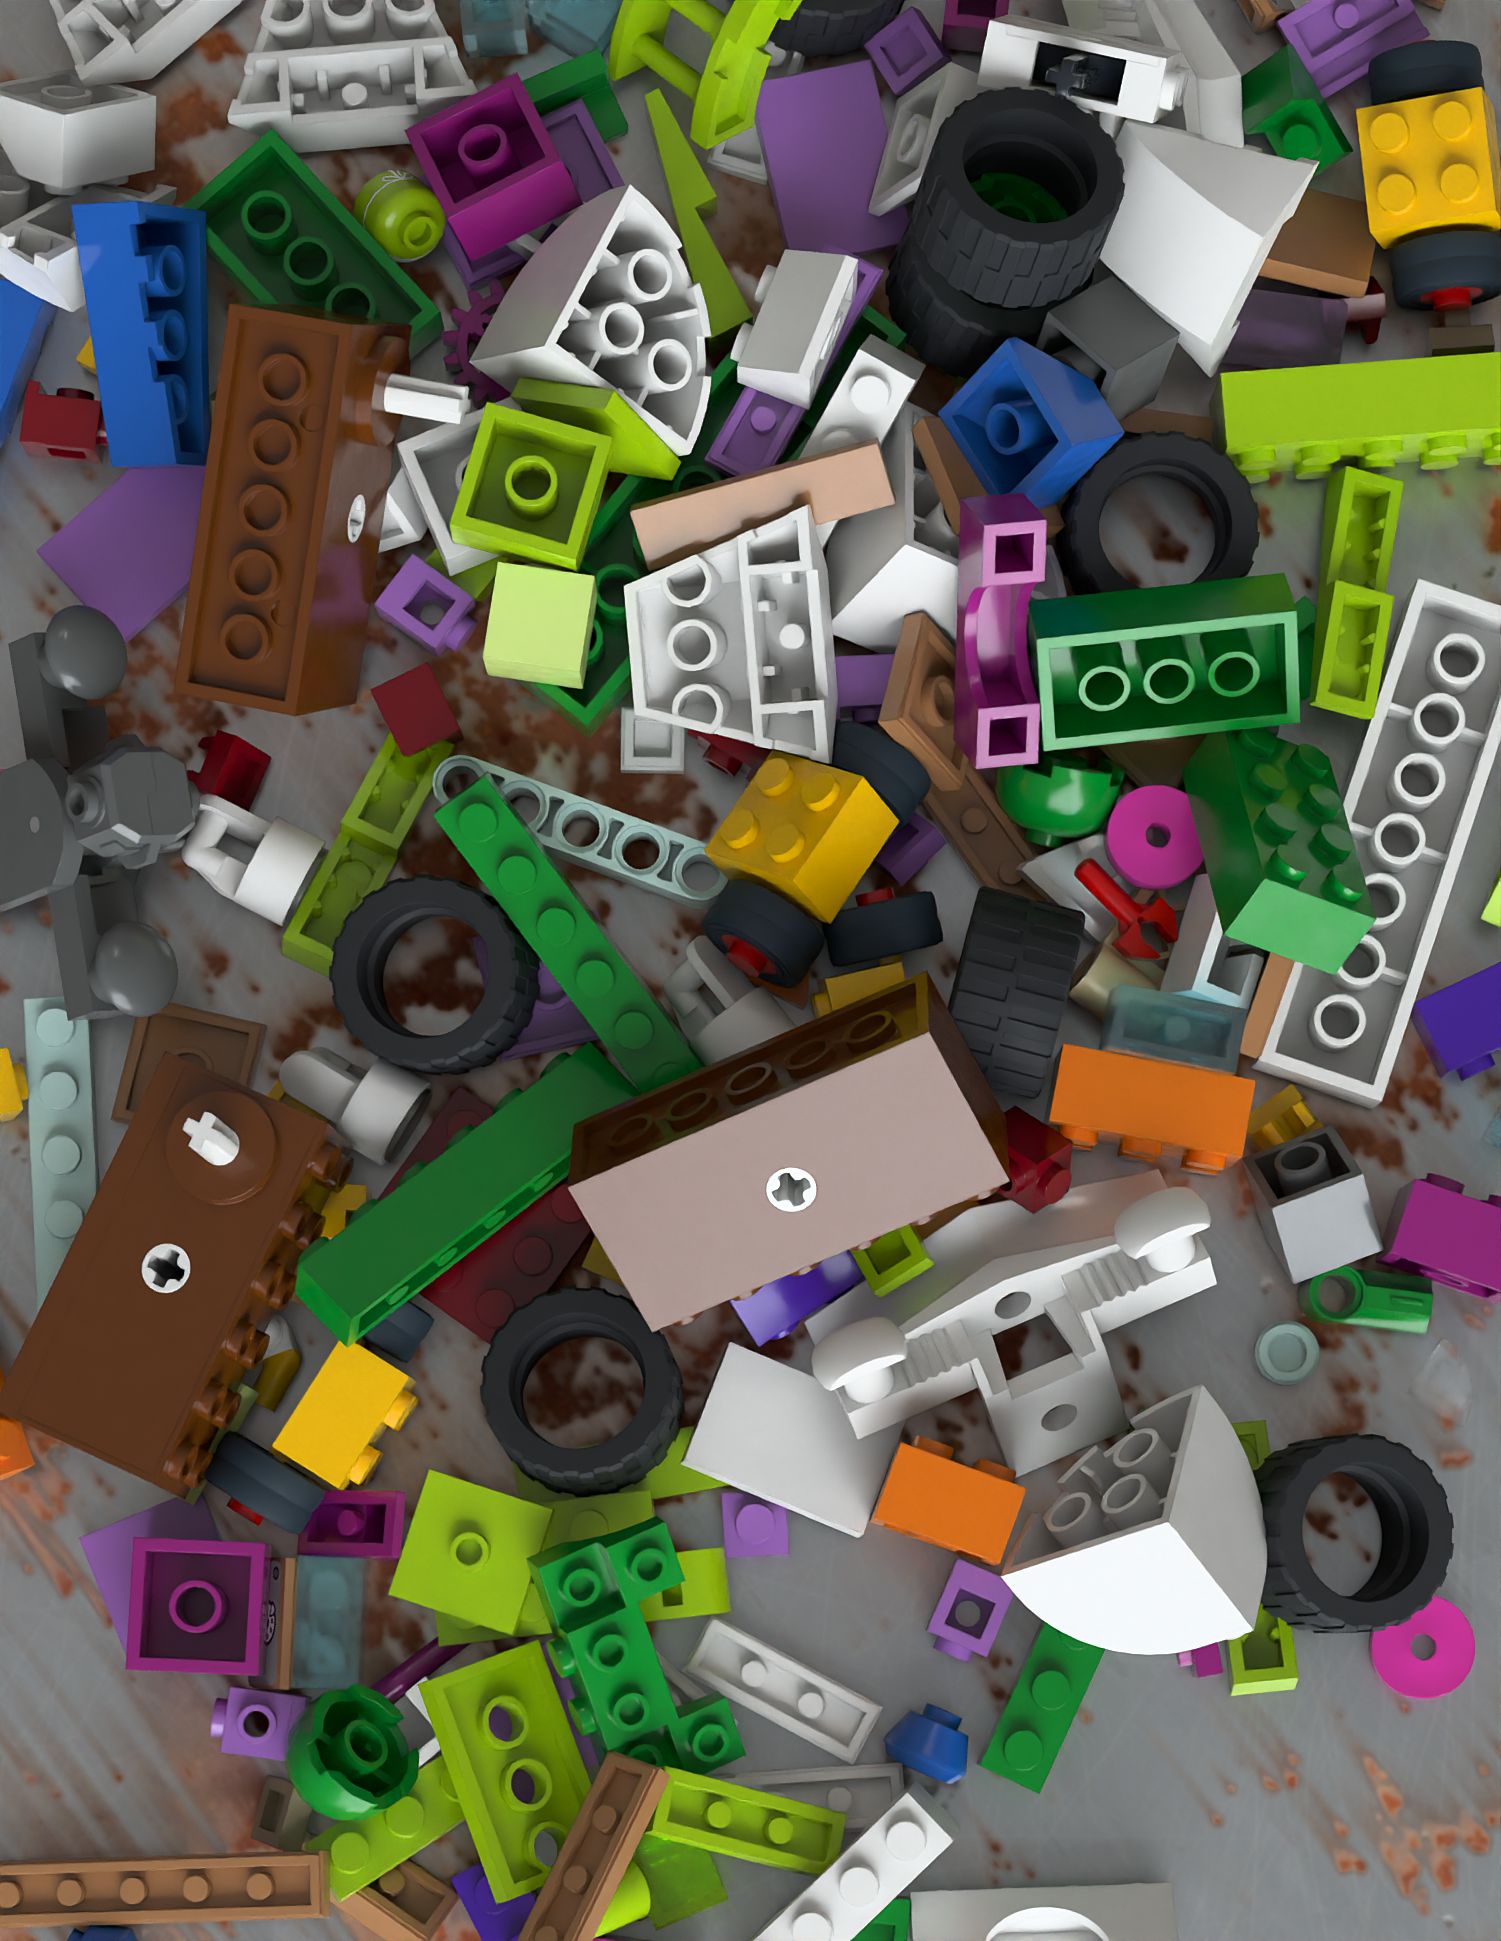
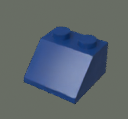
M1017 337L1008 338L938 412L988 496L1023 493L1037 509L1055 505L1125 433L1092 379Z

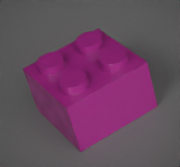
M517 72L404 130L448 221L471 262L583 205L578 191Z
M1427 1173L1426 1179L1418 1180L1415 1178L1400 1188L1382 1238L1384 1250L1377 1253L1375 1262L1417 1277L1431 1278L1432 1282L1496 1304L1501 1302V1196L1489 1194L1488 1200L1479 1201L1462 1195L1465 1187L1464 1184L1433 1173Z
M133 1537L125 1670L264 1676L272 1544Z

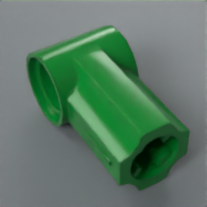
M1343 1265L1301 1281L1298 1289V1303L1303 1313L1310 1320L1322 1325L1337 1323L1424 1335L1426 1334L1432 1314L1434 1294L1432 1292L1431 1278L1354 1269ZM1325 1277L1337 1279L1345 1289L1346 1300L1344 1306L1338 1312L1327 1310L1318 1299V1287Z

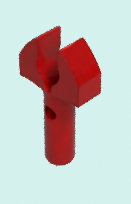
M1092 858L1083 860L1075 868L1074 876L1117 919L1119 936L1111 945L1124 958L1136 961H1153L1161 958L1149 944L1143 941L1139 923H1149L1154 926L1156 932L1168 944L1177 941L1178 928L1175 912L1161 897L1153 899L1149 904L1136 903Z

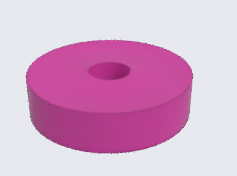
M1148 785L1135 789L1119 801L1106 821L1103 842L1108 861L1121 878L1136 887L1147 890H1165L1175 887L1187 880L1204 859L1188 795L1176 788L1165 785ZM1149 828L1162 830L1167 839L1166 846L1157 848L1150 845L1146 839V830Z
M1432 1596L1433 1600L1423 1610H1418L1407 1622L1399 1626H1388L1382 1631L1370 1632L1369 1656L1376 1674L1391 1690L1409 1698L1433 1699L1450 1693L1465 1680L1474 1662L1475 1638L1470 1623L1455 1605L1437 1596ZM1419 1634L1427 1635L1433 1643L1431 1655L1423 1660L1416 1658L1411 1651V1642Z

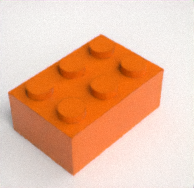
M1063 1043L1055 1058L1044 1124L1073 1141L1072 1150L1091 1152L1092 1147L1096 1146V1143L1119 1147L1117 1157L1125 1160L1155 1164L1156 1158L1164 1155L1182 1159L1180 1166L1182 1170L1218 1176L1219 1170H1224V1167L1231 1168L1243 1155L1256 1080Z
M917 1435L912 1441L911 1446L901 1442L895 1448L869 1522L988 1566L1000 1564L1027 1489L1013 1483L1017 1472L979 1458V1461L976 1460V1463L973 1462L972 1468L951 1461L954 1448Z

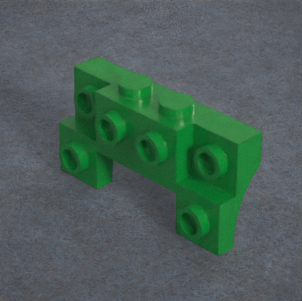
M655 1516L639 1524L606 1535L578 1541L562 1542L526 1558L554 1639L547 1642L549 1656L560 1677L565 1678L568 1676L575 1695L574 1698L567 1701L570 1715L579 1733L583 1737L589 1735L600 1767L608 1751L612 1750L657 1767L668 1766L704 1775L746 1755L727 1698L719 1691L675 1707L638 1603L686 1581L665 1521Z

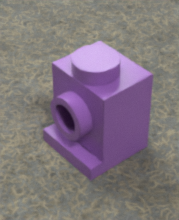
M413 553L374 603L379 617L393 624L438 658L447 646L454 652L459 651L470 638L478 624V621L471 617V614L476 609L474 598ZM429 605H438L444 610V616L436 624H426L420 618L422 610Z
M895 653L835 657L838 688L835 726L841 721V718L852 717L853 722L868 727L881 726L878 723Z
M959 1558L955 1559L925 1629L937 1635L933 1645L934 1649L966 1663H969L973 1652L984 1657L988 1656L1014 1595V1592L1002 1577ZM963 1601L974 1602L980 1610L979 1620L969 1627L961 1625L955 1616L957 1606Z
M231 1686L228 1699L216 1698L212 1715L211 1737L222 1738L220 1752L285 1761L286 1742L289 1731L299 1714L311 1703L312 1696ZM254 1711L263 1712L269 1719L268 1731L260 1737L251 1735L246 1728V1719Z

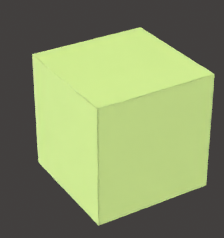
M498 562L483 651V660L487 674L490 676L583 689L598 596L595 576L564 572L534 563L517 565Z

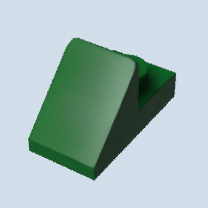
M1292 44L1286 45L1241 77L1242 121L1246 134L1265 133L1278 157L1294 161L1300 157L1319 161L1311 180L1354 152Z

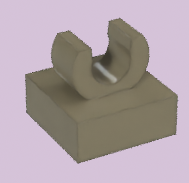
M1469 308L1465 310L1444 311L1442 313L1444 326L1429 328L1424 358L1494 352L1495 340L1492 324L1471 325Z
M267 1774L250 1838L279 1850L301 1851L302 1844H306L318 1835L307 1831L309 1818L314 1809L301 1799L290 1779Z

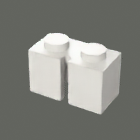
M1208 873L1196 875L1178 931V939L1174 943L1158 995L1213 1018L1248 1013L1265 958L1256 954L1225 958L1227 950L1237 952L1258 947L1223 935Z

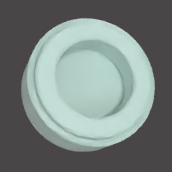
M1279 1321L1269 1325L1258 1335L1253 1347V1360L1258 1372L1267 1381L1280 1386H1291L1304 1381L1314 1372L1319 1360V1346L1313 1333L1304 1325L1295 1321Z

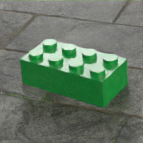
M272 128L181 207L206 211L207 256L251 303L295 304L412 325L409 344L410 360L445 330L441 311Z
M1285 573L1029 601L1028 621L1032 681L1040 702L1039 734L1043 751L1300 723L1297 609Z
M1263 727L1208 733L1181 772L1223 935L1335 975L1377 919L1329 757L1312 745H1297L1273 736Z

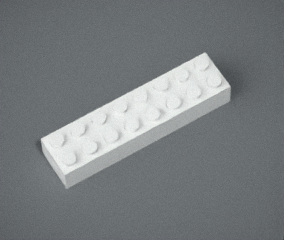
M1419 578L1408 593L1381 674L1375 715L1372 719L1365 722L1341 795L1342 804L1377 920L1335 975L1295 961L1263 1053L1257 1059L1254 1058L1251 1066L1252 1069L1373 1109L1382 1102L1501 740L1500 605Z

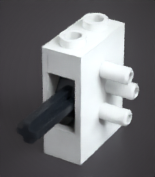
M1008 14L989 21L976 85L1003 90L1004 87H1020L1027 90L1040 89L1048 91L1049 94L1056 97L1066 98L1076 103L1077 107L1085 113L1092 115L1093 110L1099 111L1098 121L1100 126L1106 133L1111 135L1115 142L1124 124L1125 117L1154 123L1169 115V112L1173 111L1175 106L1180 107L1187 87L1189 68L1179 66L1183 51Z

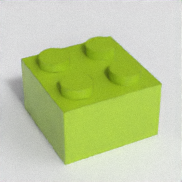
M486 402L449 524L452 542L524 563L540 564L564 572L578 573L612 462L613 438Z

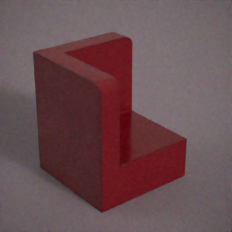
M428 662L370 689L375 703L404 757L413 756L450 738L452 744L464 740L461 728Z

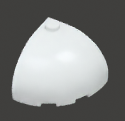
M631 184L617 187L598 195L575 211L539 247L505 294L469 362L510 393L513 392L518 380L525 377L613 389L677 456L689 455L702 426L711 387V376H705V337L711 336V330L700 283H692L685 263L677 250L682 247V244L665 218Z
M906 401L881 444L896 495V503L839 519L829 539L825 559L828 569L833 635L881 654H894L896 652L905 615L925 613L956 648L959 536L954 534L911 431L912 427L923 416H936ZM1046 545L1045 582H1039L1035 585L1029 601L1066 597L1062 572L1052 545ZM1028 611L1026 623L1027 645L1030 644Z
M1200 1384L1182 1391L1130 1419L1132 1426L1135 1428L1133 1432L1104 1453L1095 1445L1056 1482L1063 1490V1493L1048 1509L1043 1518L1037 1513H1032L1016 1538L1001 1575L1002 1579L1024 1605L1049 1625L1080 1641L1113 1651L1146 1655L1178 1653L1225 1639H1235L1244 1633L1254 1631L1267 1568V1543L1265 1539V1522H1263V1508L1257 1484L1241 1442L1226 1415L1204 1385Z

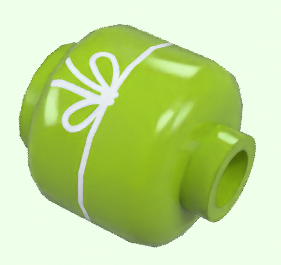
M388 170L375 175L364 184L357 195L353 210L354 218L395 262L409 263L426 256L437 246L442 238L447 222L446 215L435 192L418 177L404 170Z

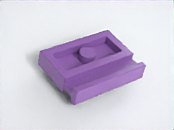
M1311 0L1275 22L1286 44L1294 46L1324 99L1367 74L1369 62L1377 55L1393 48L1421 41L1430 36L1428 29L1424 27L1418 17L1416 8L1411 0Z

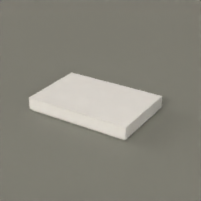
M729 1342L725 1346L680 1464L859 1538L864 1534L906 1419L861 1439H857L835 1389L830 1391L824 1388L818 1379Z

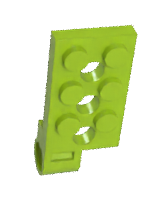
M651 1489L536 1503L555 1510L542 1551L562 1542L578 1541L616 1532L655 1517ZM724 1547L676 1552L686 1581L638 1602L645 1622L732 1612ZM532 1580L515 1635L435 1610L439 1647L552 1633L534 1580Z
M537 1639L417 1684L496 1904L509 1901L543 1887L553 1865L549 1867L539 1861L534 1850L535 1838L540 1831L551 1835L557 1845L558 1856L591 1788V1783L541 1645ZM494 1706L504 1709L511 1718L512 1733L507 1741L499 1740L490 1730L489 1714ZM517 1768L526 1771L533 1779L535 1793L529 1804L518 1800L512 1791L511 1780ZM632 1859L594 1938L640 1920L649 1913L651 1904L649 1888L642 1871Z

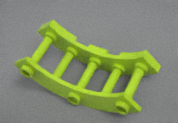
M623 0L616 24L610 34L609 77L617 81L645 66L650 67L693 100L694 109L690 138L705 150H708L753 127L761 85L772 57L770 53L764 50L765 45L778 19L790 21L802 0H735L727 15L723 14L706 0ZM672 8L711 36L713 47L703 75L663 46Z

